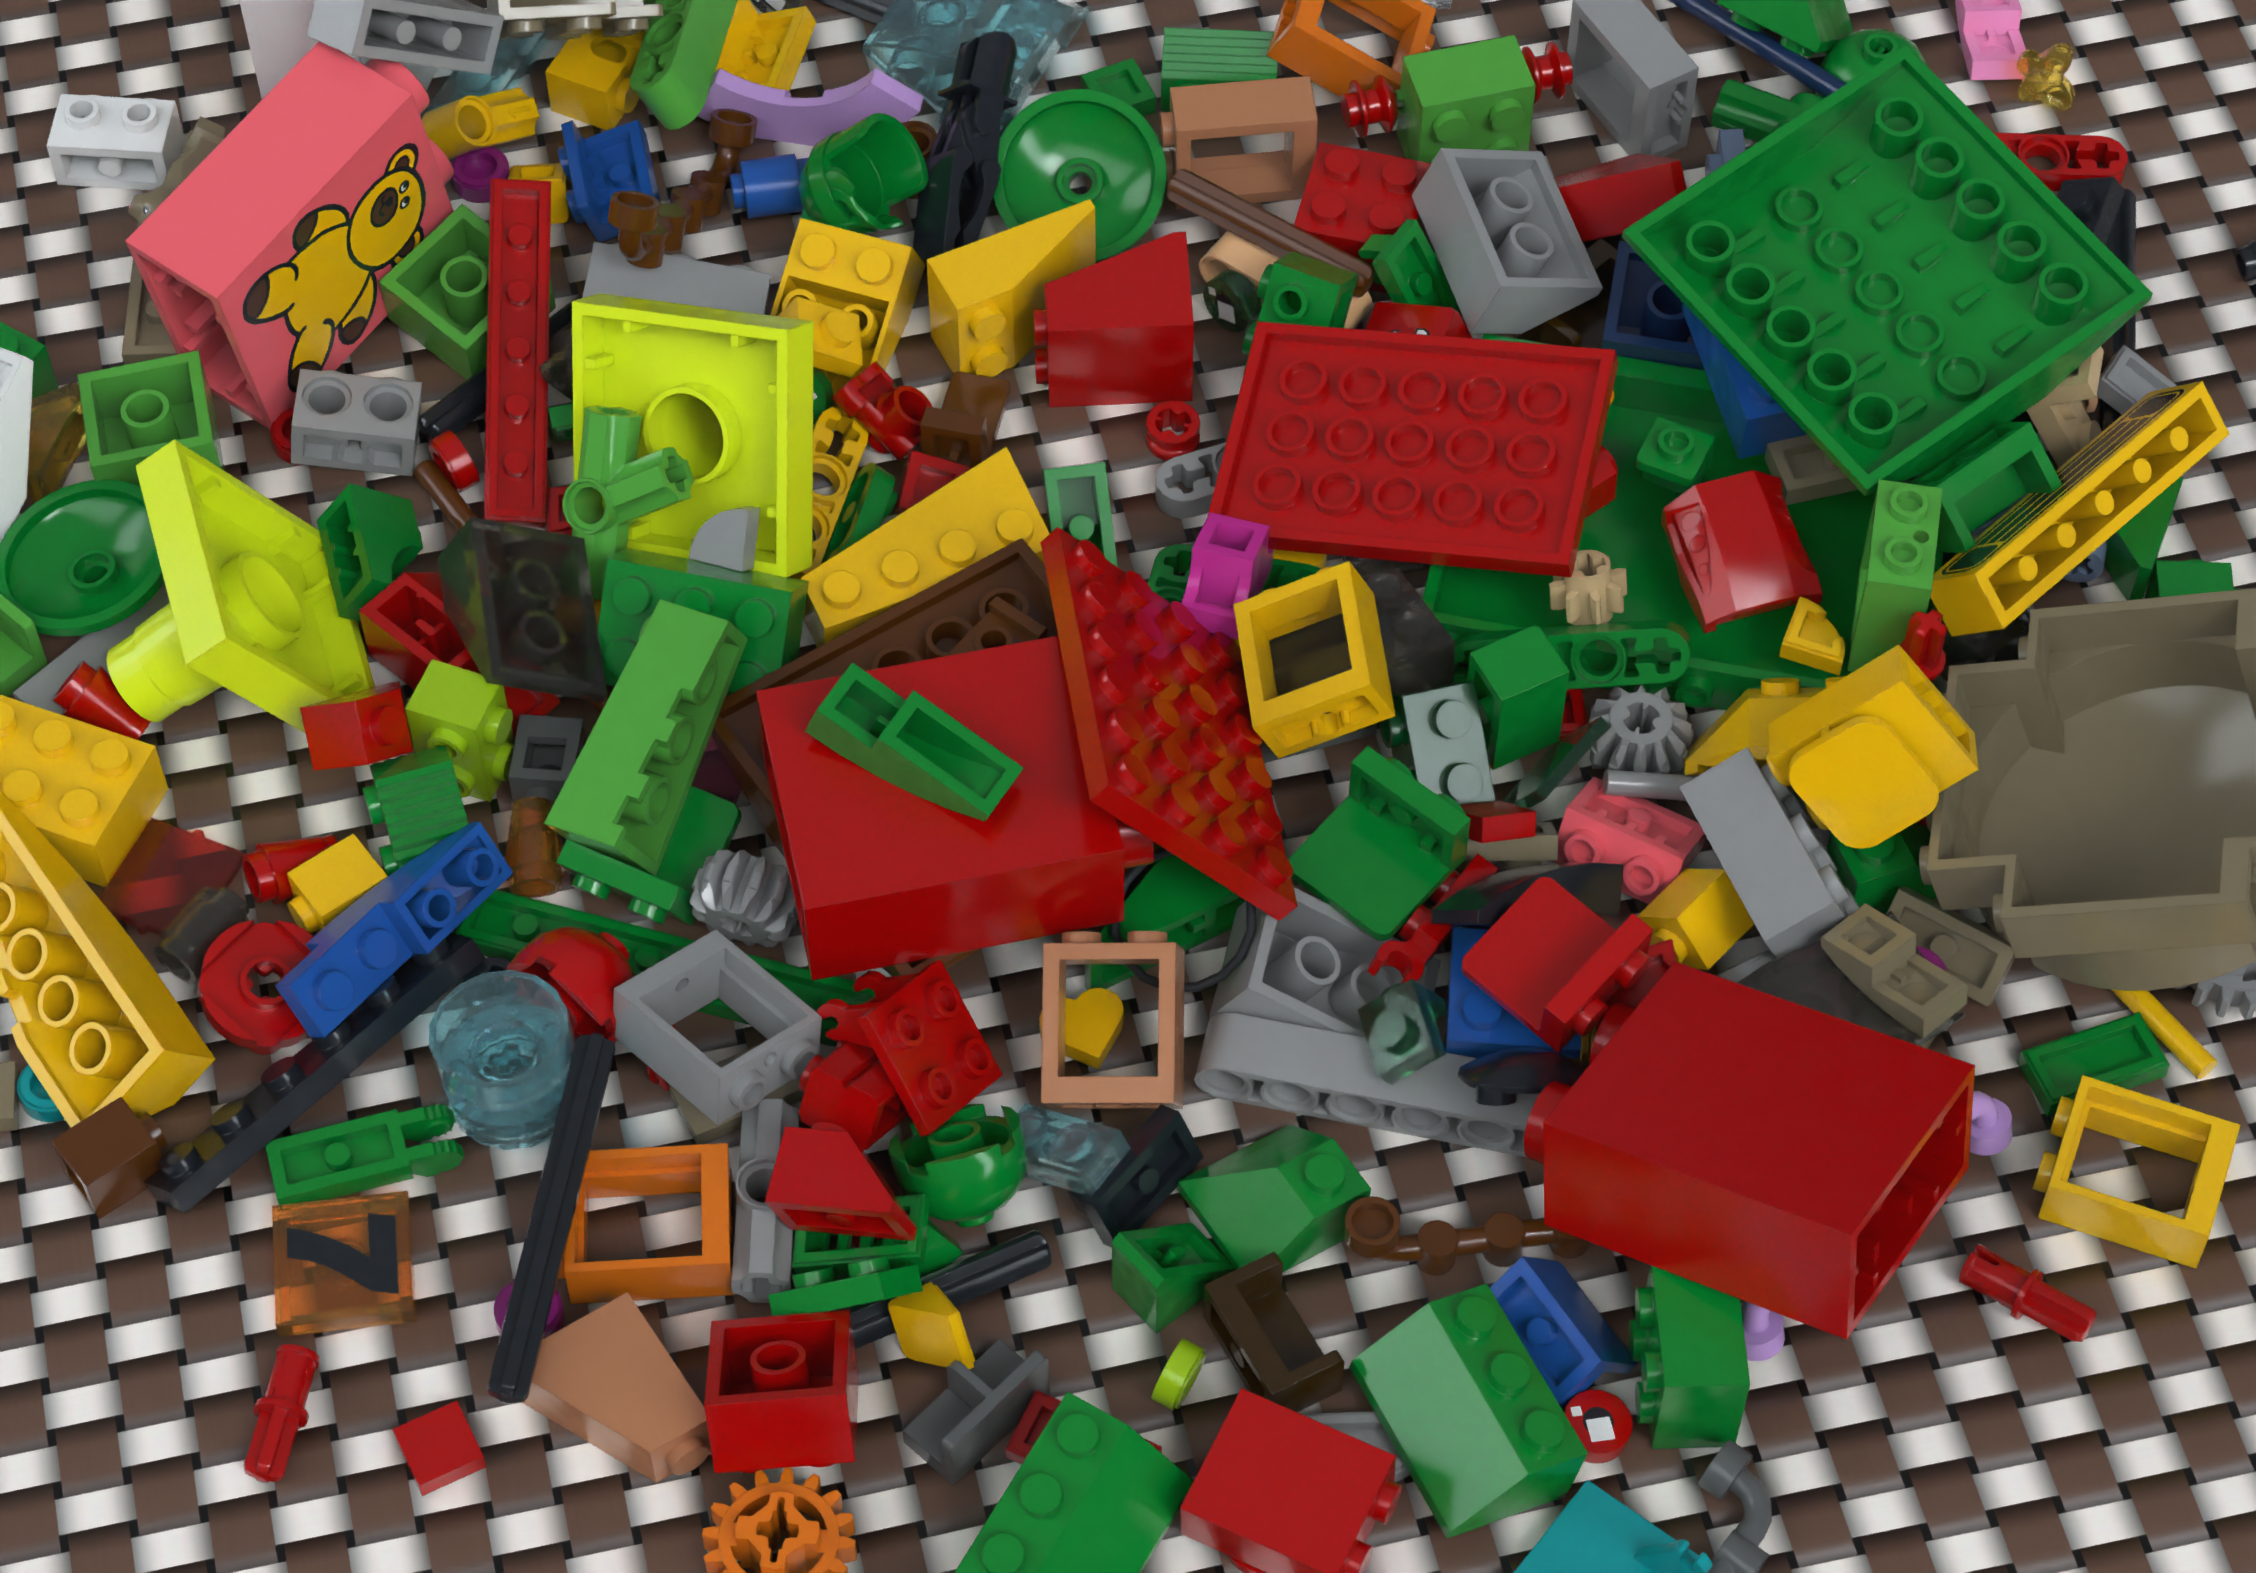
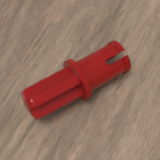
M1934 609L1928 614L1917 611L1911 615L1905 640L1899 644L1933 685L1935 679L1942 674L1946 664L1943 645L1947 633L1946 626L1941 623L1943 615Z
M1978 1244L1974 1252H1971L1961 1270L1959 1283L1979 1293H1983L2010 1309V1316L2016 1320L2026 1315L2075 1342H2082L2089 1334L2095 1322L2097 1313L2093 1308L2043 1282L2044 1273L2035 1269L2031 1273L2005 1260L1981 1244Z
M284 1344L277 1348L276 1361L265 1396L257 1399L253 1408L254 1414L258 1419L243 1467L245 1474L254 1477L256 1481L261 1483H268L269 1481L278 1482L284 1477L298 1429L305 1427L309 1419V1414L304 1408L315 1370L319 1366L320 1357L314 1351L300 1345Z

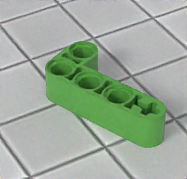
M643 0V5L663 4L664 16L649 22V30L645 32L630 77V86L666 129L675 130L686 126L702 111L737 0Z

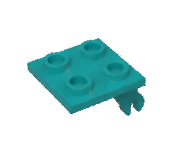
M1586 1480L1514 1573H1708L1712 1568V1562L1706 1553L1702 1552L1700 1555H1697L1690 1550V1543L1687 1540H1675L1604 1490Z

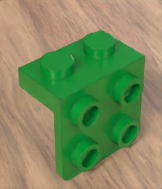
M1367 746L1351 762L1348 797L1289 857L1288 860L1293 868V876L1291 878L1329 904L1374 939L1385 941L1390 939L1406 923L1416 909L1466 859L1471 819L1466 816L1462 807L1454 799L1445 794H1435L1414 779L1411 771L1402 762L1392 757L1385 758Z
M691 786L656 876L568 839L556 863L575 875L571 883L572 887L590 896L607 901L611 892L630 900L627 910L644 919L663 925L668 916L692 927L695 917L692 914L693 906L689 901L693 893L691 887L699 868L702 869L706 857L715 855L718 850L728 849L741 821V811L734 803Z

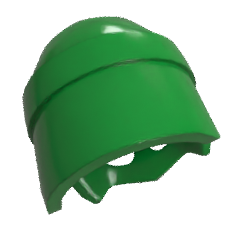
M875 113L847 129L833 133L817 142L800 173L799 195L804 207L801 218L865 235L875 231H884L904 226L901 219L889 215L890 206L923 190L929 179L922 152L907 128L890 115Z

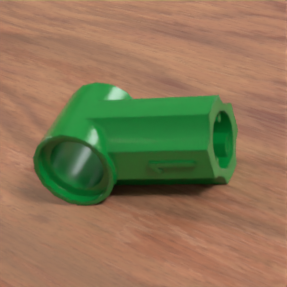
M1727 79L1713 109L1711 126L1722 130L1743 129L1744 138L1759 142L1823 100V98L1805 92L1797 93L1788 100L1733 79Z

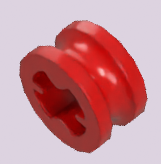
M1166 401L1159 403L1151 409L1146 421V444L1149 451L1155 457L1168 461L1198 449L1200 442V418L1197 411L1191 405L1181 401ZM1171 427L1175 432L1183 431V434L1176 436L1171 430L1163 431V429Z

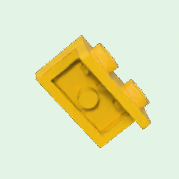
M737 0L716 71L721 68L747 81L790 92L817 23L807 6L758 14L750 0Z

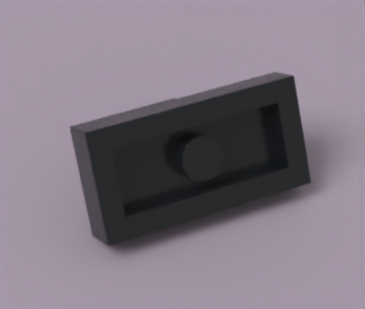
M1160 1105L1119 1149V1154L1106 1168L1092 1165L1073 1188H1070L1068 1194L1076 1208L1088 1216L1102 1243L1112 1248V1241L1117 1234L1123 1231L1139 1230L1176 1189L1177 1182L1185 1178L1204 1156L1180 1112Z

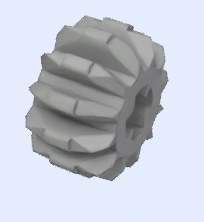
M1636 685L1632 693L1626 692L1619 686H1614L1609 693L1608 700L1596 699L1595 704L1591 708L1589 724L1585 725L1584 742L1586 743V748L1590 750L1589 759L1592 762V769L1669 774V772L1680 773L1681 769L1685 766V758L1688 755L1687 750L1691 748L1693 741L1692 724L1686 722L1688 713L1685 710V703H1669L1670 696L1666 687L1655 694L1646 693L1644 685Z
M727 849L718 850L715 855L706 857L703 867L698 869L691 887L693 893L689 902L693 906V916L698 921L706 923L709 931L716 929L721 934L727 936L728 940L736 939L744 942L749 947L754 946L756 943L765 947H774L778 942L786 941L791 929L796 927L798 921L787 868L784 865H774L767 861L765 856H752L745 850H740L737 854Z

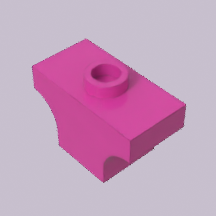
M1212 512L1209 513L1192 547L1190 573L1181 604L1210 633L1215 634L1221 631L1230 638L1239 639L1233 604L1257 596L1272 569L1274 549H1268L1270 526Z

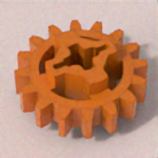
M789 1467L784 1468L780 1481L775 1483L769 1482L763 1470L755 1471V1488L747 1491L743 1486L734 1482L729 1486L733 1504L728 1506L723 1503L714 1502L710 1508L712 1520L716 1526L703 1528L702 1531L704 1549L710 1551L703 1556L707 1573H747L742 1568H752L757 1573H848V1567L844 1563L857 1560L856 1540L849 1538L855 1534L852 1513H841L843 1510L842 1495L838 1490L831 1491L821 1497L820 1476L812 1474L806 1479L803 1485L795 1484L792 1468ZM799 1510L809 1514L816 1521L806 1520ZM786 1527L788 1538H785L782 1549H778L777 1561L773 1562L772 1551L777 1547V1541L781 1540L782 1530Z

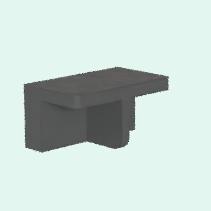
M999 1339L973 1363L974 1368L970 1370L958 1360H954L946 1368L948 1388L903 1430L904 1443L954 1486L1019 1424L1036 1390L1047 1395L1050 1394L1049 1359L1039 1350H1035L1024 1360Z

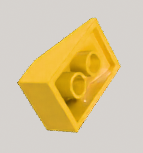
M1090 199L927 259L931 338L952 373L960 371L994 377L1003 370L1014 367L1035 346L1033 309H1045L1044 284L1096 264L1095 206Z

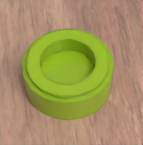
M1182 1338L1165 1365L1153 1390L1151 1399L1172 1411L1175 1408L1179 1409L1202 1369L1207 1356L1205 1349Z

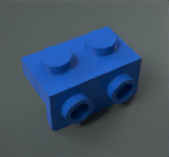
M638 119L585 139L573 120L561 124L565 146L558 148V156L565 175L569 181H572L573 189L566 191L567 202L577 224L586 222L598 242L614 238L619 234V228L614 227L608 222L610 200L613 193L618 191H636L651 195L660 202L647 135Z

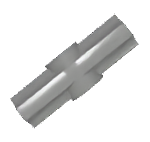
M763 1098L752 1109L742 1111L739 1168L735 1180L736 1215L731 1291L733 1294L741 1295L753 1303H769L768 1294L791 1290L794 1230L789 1229L766 1203L755 1201L758 1198L766 1197L785 1126L800 1128L801 1117L798 1114L800 1108L790 1106L783 1099Z

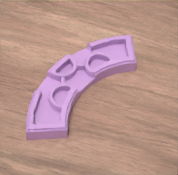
M719 68L714 73L705 105L698 114V117L710 122L711 113L714 110H739L757 118L755 138L814 146L825 137L843 131L875 113L890 115L900 123L907 122L920 112L924 97L876 68L858 81L839 88L824 90L823 96L816 98H793L788 90L753 83Z

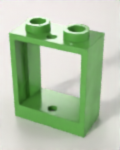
M1878 480L1858 573L1847 671L1854 672L1903 642L1911 615L1917 611L1927 613L1933 585L1943 488Z

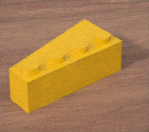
M1007 446L801 577V580L809 581L804 621L817 648L1020 538H1023L1044 564L1040 542L1050 533Z

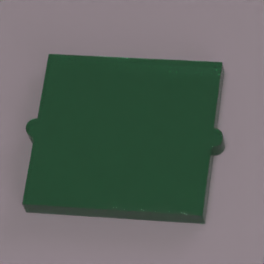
M1600 716L1587 725L1578 727L1573 733L1552 744L1503 802L1529 809L1544 801L1610 725Z

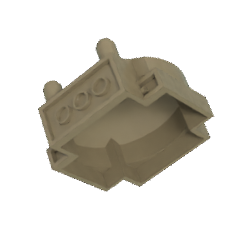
M2256 588L2031 609L2028 636L2020 637L2018 642L2019 660L1949 666L1947 690L1941 694L1975 732L1979 770L1941 791L1937 806L1926 816L1927 827L1931 834L1929 845H1924L1920 848V874L1924 885L1933 886L1942 911L1979 908L1991 929L2002 939L2010 943L2015 959L2031 958L2033 966L2051 975L2096 988L2123 991L2176 988L2230 973L2256 961Z

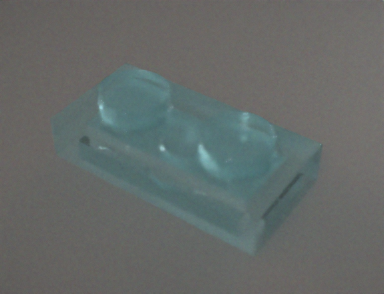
M1026 1103L1017 1113L1020 1115L1026 1139L1027 1166L1024 1176L1026 1178L1091 1197L1131 1149L1119 1129Z

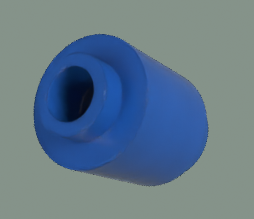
M794 153L739 161L740 173L730 174L734 208H746L748 219L802 212L803 205L799 195V178L808 158L796 159Z

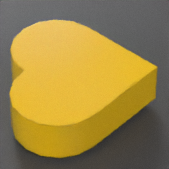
M1092 988L1081 993L1076 1000L1066 998L1065 1056L1098 1070L1100 1069L1120 1034L1124 1023L1123 1003L1117 994L1109 989ZM1041 1011V1014H1040V1017H1039V1027H1040V1036H1041V1039H1042V1011Z

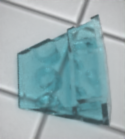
M894 0L863 44L862 52L888 76L924 97L923 100L941 115L939 121L941 124L947 112L949 100L937 94L938 91L948 88L952 84L960 44L994 31L1008 33L1015 40L1017 55L1007 97L1018 102L1017 106L1002 111L1000 120L1001 137L1059 49L1063 51L1066 49L1089 14L1090 6L1063 0Z

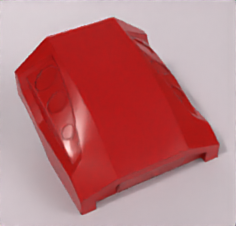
M1751 470L1696 484L1663 507L1661 524L1673 553L1680 583L1704 634L1716 631L1718 624L1797 604L1800 597L1816 604L1821 603L1823 593L1819 579L1789 514L1782 493V482L1779 477Z

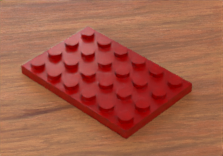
M1257 321L1208 515L1212 512L1270 526L1268 549L1572 577L1619 364L1616 350Z
M1057 527L1040 544L1090 801L1277 921L1282 920L1298 907L1291 878L1293 876V868L1286 857L1281 836L1283 825L1276 813L1271 794L1272 779L1265 768L1260 747L1262 739L1252 728L1239 647L1227 634L1221 631L1215 634L1210 633L1202 624L1196 621L1193 614L1183 604L1177 601L1170 603L1153 592L1147 582L1136 572L1129 570L1125 573L1106 560L1103 553L1092 542L1085 539L1078 541Z

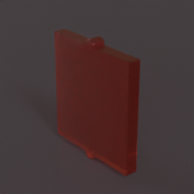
M151 818L99 899L116 919L135 925L139 934L144 935L150 931L191 947L242 867V857L245 853L207 839L202 830H195L191 833Z

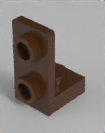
M960 371L954 372L941 409L926 406L920 424L922 453L969 466L970 469L989 458L1011 393L1010 382L1006 379Z

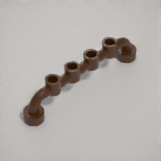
M717 109L711 113L708 137L718 143L714 162L709 171L697 170L692 172L689 187L673 188L670 204H660L655 197L636 191H618L611 195L608 222L614 227L619 228V249L630 264L649 269L661 267L664 250L675 251L681 249L684 233L700 232L704 216H717L721 213L724 189L730 182V174L735 172L741 148L750 147L754 144L757 118L755 116L734 109Z
M1374 1196L1364 1197L1355 1201L1349 1207L1345 1217V1240L1349 1248L1356 1254L1388 1263L1416 1261L1418 1267L1423 1272L1434 1276L1449 1272L1455 1264L1456 1256L1483 1253L1484 1258L1490 1264L1497 1267H1508L1520 1259L1524 1247L1549 1244L1551 1250L1556 1255L1566 1259H1573L1584 1254L1589 1244L1586 1240L1544 1225V1218L1521 1220L1518 1216L1509 1212L1493 1214L1488 1218L1485 1225L1454 1229L1447 1222L1434 1220L1425 1223L1417 1234L1399 1236L1400 1215L1396 1207L1386 1199Z

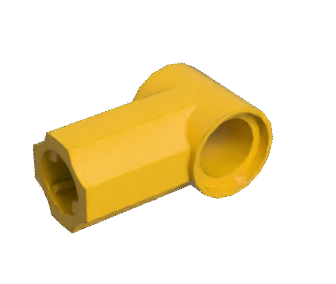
M521 87L478 97L467 95L425 113L421 120L427 137L450 160L471 151L535 135V125L540 115L534 97L526 95Z

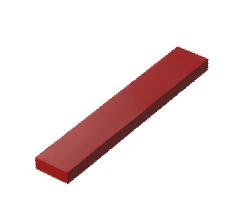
M491 178L483 511V525L485 527L545 529L551 181Z

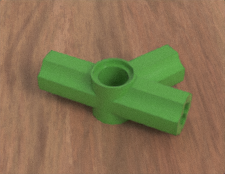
M598 405L585 407L578 480L569 485L563 497V512L567 522L572 526L566 590L572 596L602 600L607 558L627 548L629 526L635 524L642 517L691 498L690 490L694 478L688 461L682 459L674 447L664 448L637 459L642 418L641 415L637 414V411L621 407ZM602 497H603L604 502H605V510H604V507H603V505H602Z

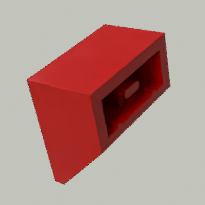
M404 572L359 610L369 655L413 690L416 689L432 659L490 676L512 656L524 653L530 660L546 646L542 636L458 572Z

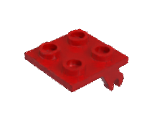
M941 959L931 962L917 974L885 977L878 971H867L855 981L853 989L855 992L870 988L875 992V997L870 998L864 1004L848 1005L840 999H830L817 1010L822 1019L834 1017L838 1021V1025L826 1032L828 1038L835 1041L844 1040L874 1049L921 1137L934 1132L1003 1075Z

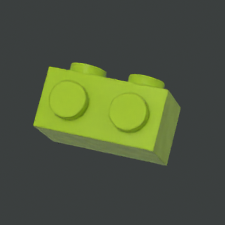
M432 659L405 707L414 751L421 752L424 749H433L438 745H445L452 760L461 798L472 796L491 802L501 782L509 781L508 776L515 743L512 731L513 712L507 706L503 681Z

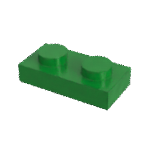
M888 1256L847 1264L849 1278L835 1280L833 1267L792 1275L795 1289L768 1294L772 1316L825 1312L921 1292L923 1288L918 1264L891 1269Z

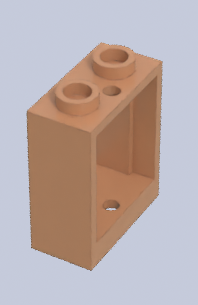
M1310 76L1170 87V112H1160L1159 114L1162 148L1169 147V151L1163 152L1167 169V185L1178 169H1187L1250 203L1302 199L1316 155L1318 118ZM1284 132V151L1191 158V140ZM1175 203L1176 210L1185 209L1182 206Z
M1071 931L1062 933V943H1043L1041 1104L1050 1109H1157L1160 1105L1171 1109H1183L1185 950L1176 942H1167V933L1160 931L1128 932L1127 943H1101V933ZM1159 964L1158 1076H1065L1066 965Z

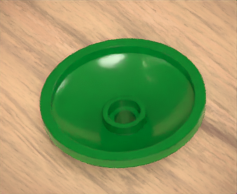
M1088 89L1063 90L1049 94L1034 101L1020 111L1009 123L999 139L998 163L1001 167V173L993 197L999 215L1007 229L1090 199L1095 206L1096 263L1126 252L1137 244L1153 226L1160 213L1167 187V169L1162 146L1148 121L1135 108L1115 96ZM1085 176L1092 181V187L1087 193L1076 194L1070 189L1071 182L1076 177Z
M104 479L95 482V480L72 484L52 492L23 512L11 525L0 542V594L30 617L35 624L37 632L41 634L78 636L109 628L140 610L152 599L165 582L141 487L126 481Z

